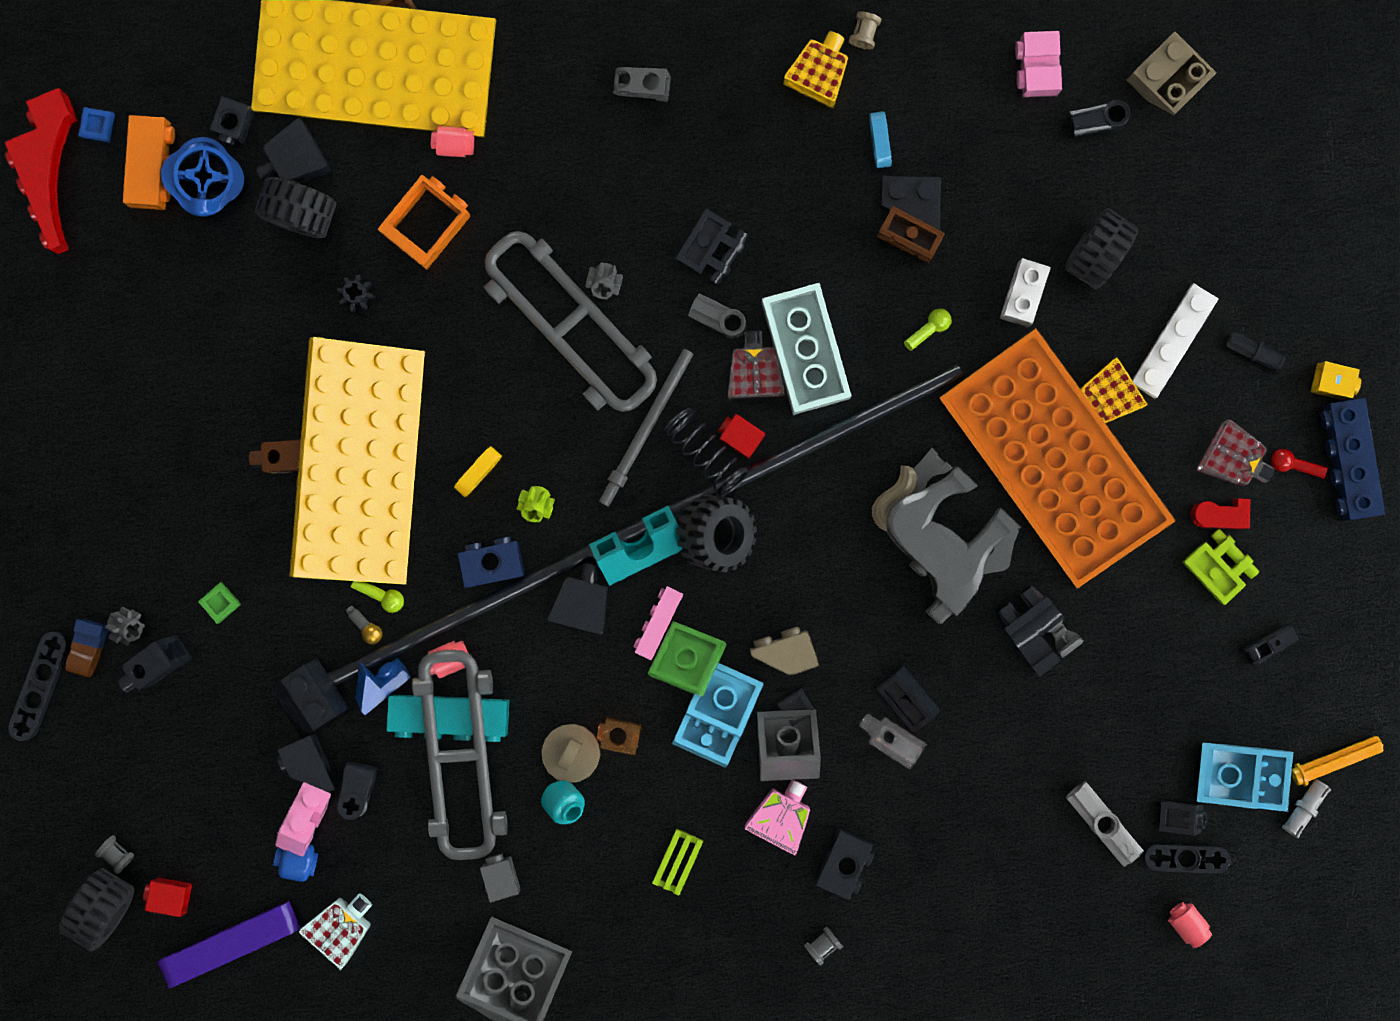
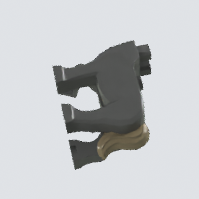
M931 448L914 468L901 465L897 483L881 494L873 504L872 517L875 523L887 532L893 543L912 561L909 566L919 576L925 577L927 575L932 583L931 596L935 601L925 612L938 624H942L950 615L957 616L977 592L983 574L1008 569L1014 542L1019 532L1017 529L1021 527L999 508L982 530L966 544L950 529L941 524L931 522L938 505L945 498L952 494L967 493L977 487L964 472L956 467L944 479L926 488L927 482L931 477L944 474L952 469Z

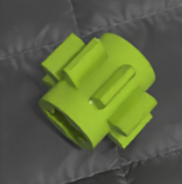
M533 486L529 489V492L521 491L517 510L521 511L522 517L527 521L540 522L543 517L550 518L555 499L550 498V493L545 488Z

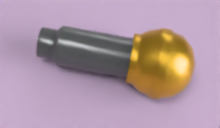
M350 606L346 613L361 630L364 641L372 645L378 643L382 638L381 628L369 623L358 609Z

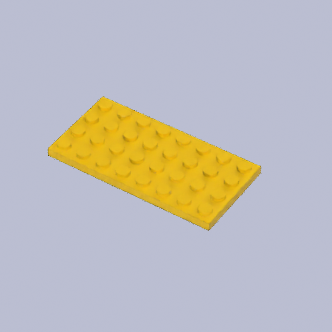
M261 0L251 108L257 112L437 132L438 126L467 128V131H474V136L484 137L496 19L335 0Z
M315 337L309 338L290 576L406 584L425 351Z

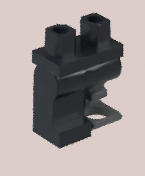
M1030 585L1019 594L1028 607L1018 613L1009 601L997 611L1004 623V629L1040 677L1061 661L1042 636L1050 632L1053 635L1055 648L1062 658L1084 641L1077 633L1069 631L1064 627L1062 622L1065 618L1045 594L1042 595Z

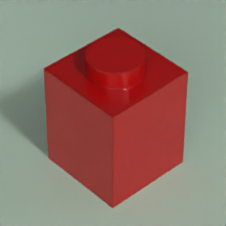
M737 414L733 419L727 417L718 430L722 433L720 441L748 460L766 434Z
M157 877L145 887L143 901L147 902L145 911L176 917L183 916L187 913L192 884Z

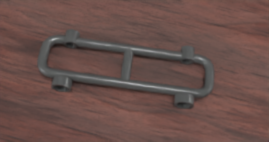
M520 231L511 232L504 236L486 254L485 269L491 280L483 288L498 304L508 296L590 384V387L583 393V396L597 411L606 403L613 409L622 412L631 411L639 406L651 395L657 383L656 372L648 362L652 358L642 345L635 348L549 256L553 250L542 238L536 242L530 235ZM514 243L523 244L532 256L545 267L579 304L555 328L541 316L497 268L496 261L498 257ZM587 314L645 376L644 385L627 400L619 399L562 338Z
M463 650L435 651L422 659L419 664V678H414L412 683L414 696H421L435 818L430 819L428 822L429 836L437 837L440 851L450 859H478L488 855L495 846L496 836L507 835L508 830L506 811L493 812L481 695L493 693L491 670L478 671L475 659ZM460 662L466 668L474 749L439 751L433 701V680L430 674V669L435 663ZM476 761L484 842L481 846L455 848L449 843V824L446 818L440 763Z

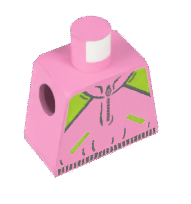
M791 780L785 793L772 788L746 822L745 829L796 855L810 813V808L800 802L807 786L796 780Z

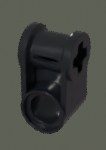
M347 761L337 807L339 814L343 818L353 820L366 812L376 780L377 767ZM354 798L355 804L359 805V809L351 813L350 807L346 806V802L352 801Z

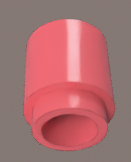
M438 126L437 132L432 131L431 149H436L438 156L465 157L466 155H473L474 131H467V128Z
M452 641L428 651V654L442 650H463L467 652L463 641L457 643ZM460 662L435 663L430 669V674H437L440 679L465 668V666Z
M1181 902L1170 911L1171 917L1168 921L1186 944H1191L1193 948H1197L1212 936L1209 930L1210 925L1192 903L1185 905L1184 902Z

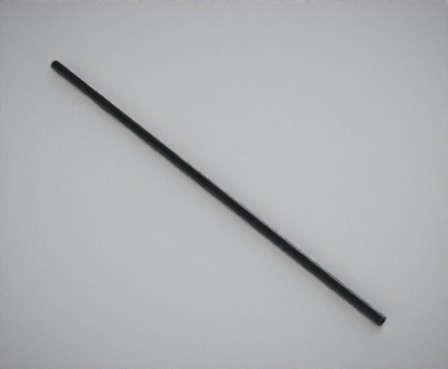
M957 364L747 467V477L735 489L964 378L959 365ZM727 478L718 481L716 488L720 487ZM712 484L669 505V508L676 519L680 515L685 514L683 509L686 505L692 506L691 501L693 499L701 498L702 495L720 496L718 490H714ZM641 519L616 531L621 541L627 543L644 535L646 526ZM588 545L327 674L336 686L358 675L360 662L367 669L377 666L583 563L595 559L593 552Z

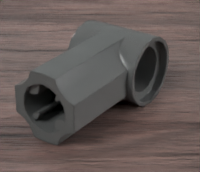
M700 293L695 298L688 317L722 333L729 339H738L743 336L746 331V320L743 313L739 310L730 309ZM729 318H738L741 321V326L738 330L729 331L725 328V322Z

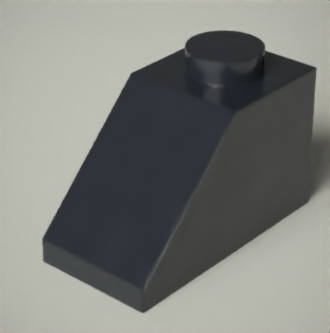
M316 734L307 736L278 750L280 755L277 757L278 764L283 773L287 772L290 778L305 782L327 792L339 787Z

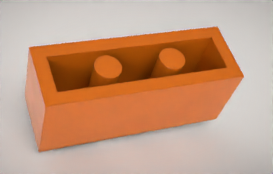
M129 115L123 203L130 208L165 210L166 202L170 200L171 194L163 185L161 171L165 160L170 156L169 148L170 144L174 143L175 131L171 123L164 117Z

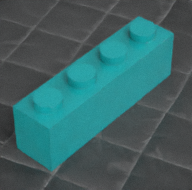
M398 694L389 696L387 731L395 732L394 737L412 738V733H424V738L426 739L421 696ZM433 696L438 739H442V734H452L453 740H471L473 732L469 698ZM481 698L485 741L500 742L501 737L508 735L509 700Z

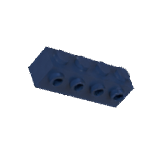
M1366 398L1323 405L1320 419L1322 427L1327 430L1328 440L1325 442L1327 456L1332 459L1333 469L1330 470L1332 485L1336 486L1338 498L1335 499L1337 514L1341 515L1342 521L1385 515Z

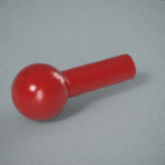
M1278 449L1271 456V464L1277 471L1286 472L1293 469L1325 479L1327 467L1297 459L1287 449Z

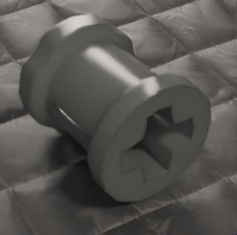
M114 835L109 837L95 853L97 858L102 857L111 865L116 874L120 873L135 856L132 852L128 853L116 842Z
M825 927L823 929L824 933L812 943L807 942L804 945L820 966L824 963V959L833 951L843 948L842 944L828 927Z

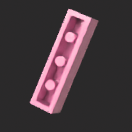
M668 586L666 589H661L657 597L660 601L658 605L654 604L650 611L652 618L650 622H645L641 630L644 634L642 638L638 637L634 644V648H636L635 653L652 660L683 593Z

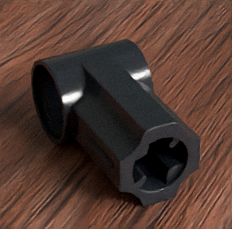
M1113 100L1108 104L1069 112L1070 127L1074 137L1108 130L1118 131L1127 123L1130 117L1129 106L1121 100ZM1112 109L1120 111L1122 121L1114 122L1110 120L1108 111Z

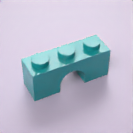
M669 506L642 518L646 531L643 537L636 542L626 543L621 541L615 531L589 544L609 586L682 550V547H678L676 541L679 539V535L676 534V528H679Z

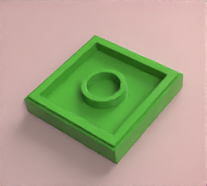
M672 621L648 674L653 678L703 697L727 644L722 640Z

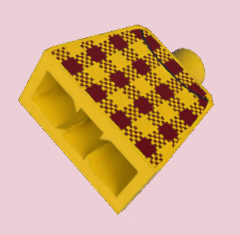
M829 31L823 44L810 40L786 73L783 84L833 108L848 60L846 55L839 52L845 40L844 37Z
M1118 358L1111 360L1080 388L1105 423L1148 405Z

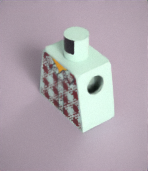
M358 894L350 904L339 898L306 924L299 933L341 970L349 961L371 925L363 915L372 904L362 894Z

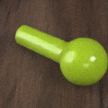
M945 309L933 310L928 317V323L904 341L906 348L912 351L935 331L942 332L947 330L951 325V315Z
M352 581L350 585L351 588L380 601L382 608L389 613L398 612L403 607V595L397 590L384 591L363 581Z

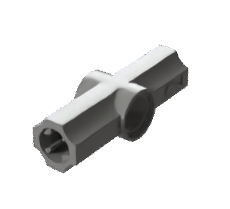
M1084 781L1076 786L1066 796V799L1085 820L1090 829L1101 839L1123 867L1132 863L1140 856L1143 849L1087 782ZM1108 816L1111 820L1110 828L1106 831H1099V820Z

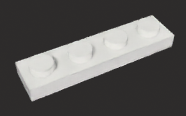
M1196 284L1190 286L1132 379L1138 389L1154 399L1159 396L1218 301L1217 297Z

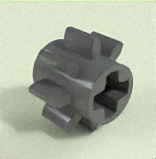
M601 262L596 269L593 267L589 268L585 287L591 288L592 296L608 300L612 294H619L623 275L617 274L615 265L612 266L611 264Z
M121 607L120 611L111 613L105 626L106 629L112 632L109 635V639L116 643L121 642L126 646H129L130 641L139 639L143 627H145L144 624L138 621L141 614Z

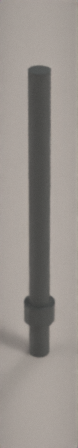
M683 349L620 464L616 470H612L607 480L610 482L599 500L600 503L609 507L618 489L624 487L628 479L626 477L627 473L694 355L687 349Z

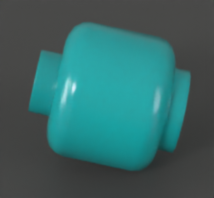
M561 780L550 784L545 789L541 798V806L554 822L569 824L581 817L585 806V799L571 782Z

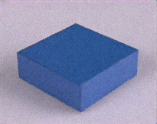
M84 107L78 136L110 143L115 114L109 111Z

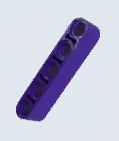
M288 901L158 960L157 963L168 988H172L300 930L301 927Z

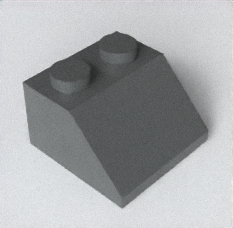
M816 709L757 712L760 780L819 778L821 757ZM806 718L795 726H792L789 720Z

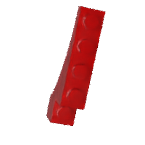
M57 88L26 101L30 110L26 112L27 118L32 127L37 129L6 141L5 144L8 152H5V156L11 168H16L19 176L16 179L17 185L21 193L27 195L31 204L27 208L33 221H38L42 232L39 233V238L43 246L60 254L69 249L62 231L58 212V169L68 132L72 123L78 120L67 94Z

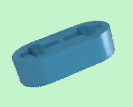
M885 112L869 113L876 168L890 167L892 160Z

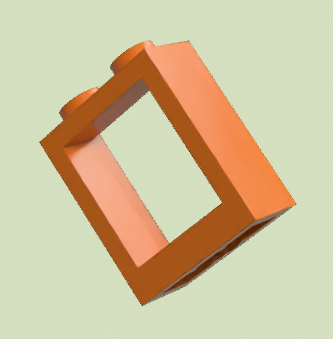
M421 175L380 225L378 230L427 270L471 215L466 210L468 204L454 194L451 198L443 192L446 187L435 177L432 176L428 180L425 176ZM426 190L457 214V217L427 253L395 229Z

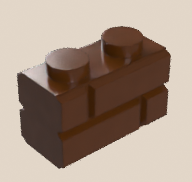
M892 206L877 237L913 256L916 254L918 259L929 264L945 233Z

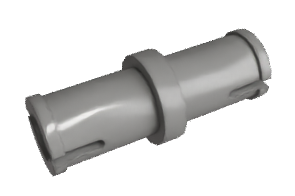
M1314 779L1303 798L1296 801L1295 810L1282 828L1292 836L1299 838L1310 819L1317 816L1318 807L1331 789L1323 782Z

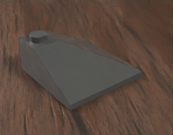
M491 917L456 998L493 1021H543L572 951Z

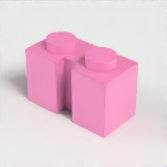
M1059 31L1024 32L1020 42H1016V59H1021V71L1017 72L1018 89L1022 88L1023 97L1057 96L1062 90L1061 66L1059 62Z
M304 782L278 832L276 846L303 857L313 838L315 827L318 828L328 808L331 794Z

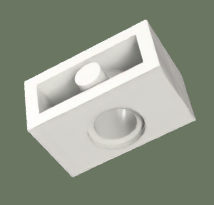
M1023 258L1017 263L1000 319L1025 327L1033 324L1051 267Z

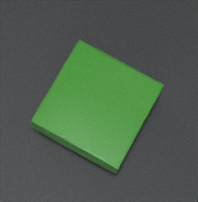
M220 582L198 601L217 624L241 605L223 582Z

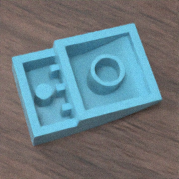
M718 663L703 697L693 695L672 744L726 768L764 683Z
M1202 743L1197 802L1287 812L1293 752Z

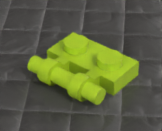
M1218 528L1211 534V537L1217 543L1214 549L1207 542H1203L1182 563L1222 605H1226L1246 586L1238 576L1244 572L1252 579L1259 573V570L1252 564L1253 560L1248 554L1244 555L1234 545L1235 540L1230 535L1226 536ZM1225 552L1236 563L1232 568L1221 559Z

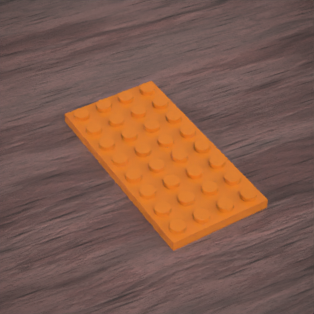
M1034 329L940 397V400L1076 588H1079L1175 522L1166 506L1037 329Z

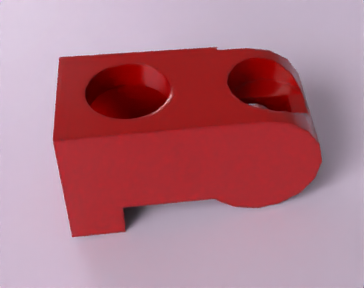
M1233 499L1232 507L1218 506L1210 501L1197 503L1191 509V520L1196 526L1202 528L1250 529L1251 499Z

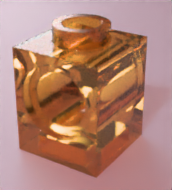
M607 717L605 724H599L596 740L602 741L601 749L635 755L642 724ZM622 728L626 732V740L620 744L614 743L610 738L612 729Z

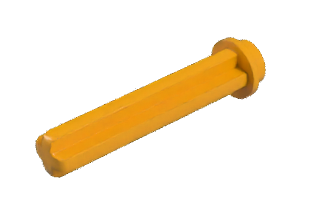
M1373 736L1306 764L1300 765L1297 763L1295 768L1291 770L1292 778L1296 785L1302 784L1307 786L1308 781L1383 752V744L1378 736Z

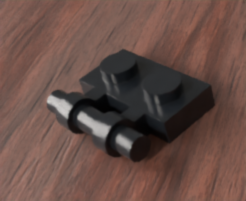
M705 209L677 255L676 260L700 275L708 265L714 269L709 280L719 285L724 276L727 277L731 271L730 265L736 255L741 254L745 248L743 244L748 234L738 229L734 238L728 236L726 233L731 223ZM722 243L727 249L719 261L712 256L719 244Z

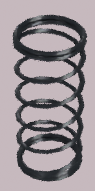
M686 408L667 424L664 434L672 436L671 441L673 444L685 442L682 448L683 455L696 453L693 457L692 465L700 467L706 464L703 470V477L712 478L717 476L713 488L718 490L720 496H725L744 481L748 475V470L740 468L730 475L720 487L716 488L719 477L736 462L737 457L729 461L720 471L706 476L705 472L708 466L726 450V446L719 449L709 460L696 465L695 459L698 454L716 438V434L709 437L698 449L685 453L684 449L687 443L706 424L702 423L687 438L677 442L674 441L676 433L684 428L695 415V411L692 408ZM685 415H687V416L681 421L680 424H678L675 428H673V429L671 430V428H672L681 418H683Z

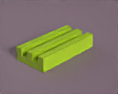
M676 828L652 884L659 885L665 890H670L674 894L680 895L703 840ZM681 837L685 840L667 880L664 881L661 877L678 839ZM690 842H692L695 846L677 886L672 884V881Z

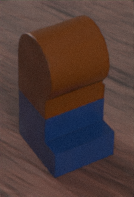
M87 619L76 620L71 651L66 661V671L89 678L93 675L109 631L105 628V624Z

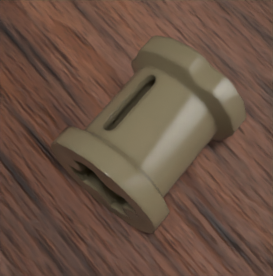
M858 12L856 15L857 24L855 31L849 37V42L860 48L873 49L875 45L873 38L877 26L881 23V18L868 12Z

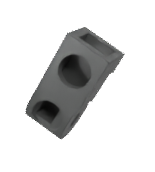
M616 68L613 93L625 97L637 96L638 98L668 102L671 76L667 69Z

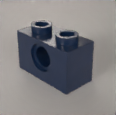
M510 537L493 540L494 546L482 548L481 543L464 546L465 552L458 553L464 587L468 588L525 576L519 543L517 541L511 542ZM489 553L495 554L499 560L498 566L494 570H488L483 563L485 556Z

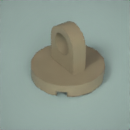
M566 724L552 730L545 739L542 748V761L548 773L557 780H566L571 783L580 782L589 777L597 768L601 756L599 743L595 735L586 727L577 724Z

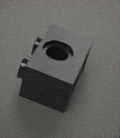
M838 828L815 880L816 886L848 900L851 894L857 895L863 878L859 877L864 866L867 868L870 866L875 851L871 850L873 847L872 843ZM846 857L854 860V867L849 872H843L838 868L839 862Z

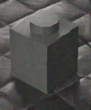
M497 854L486 858V863L480 867L489 901L493 902L519 894L521 889L511 856L504 858L503 854Z

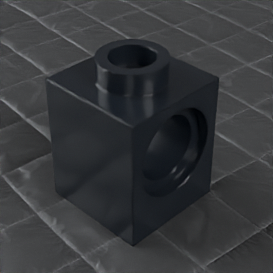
M221 96L210 130L217 135L216 140L233 146L237 142L244 145L255 111L248 105ZM237 117V126L234 129L227 130V120Z

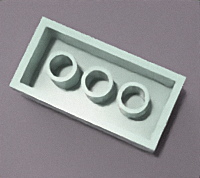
M816 283L763 298L761 304L793 415L849 400L852 396L820 284Z

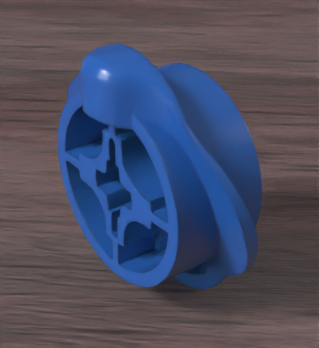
M198 137L186 142L177 152L165 160L161 171L162 182L166 190L174 196L184 210L200 217L211 216L219 212L229 201L239 195L244 184V174L238 162L227 153L226 149L219 142L207 137ZM200 154L199 164L196 168L186 169V171L178 170L186 158L191 155ZM209 155L217 158L223 164L227 174H221V172L213 171L210 168ZM204 162L206 175L211 176V179L206 180L203 191H201L200 180L194 177V175L200 173L202 163ZM178 179L192 182L196 186L197 199L190 197L183 191ZM227 184L225 190L218 197L206 200L207 188L210 185Z

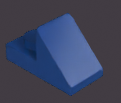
M398 658L384 664L375 676L360 662L356 701L364 715L411 678L405 665Z

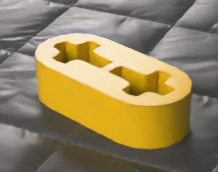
M490 446L458 480L454 488L464 497L468 496L499 462L502 455Z

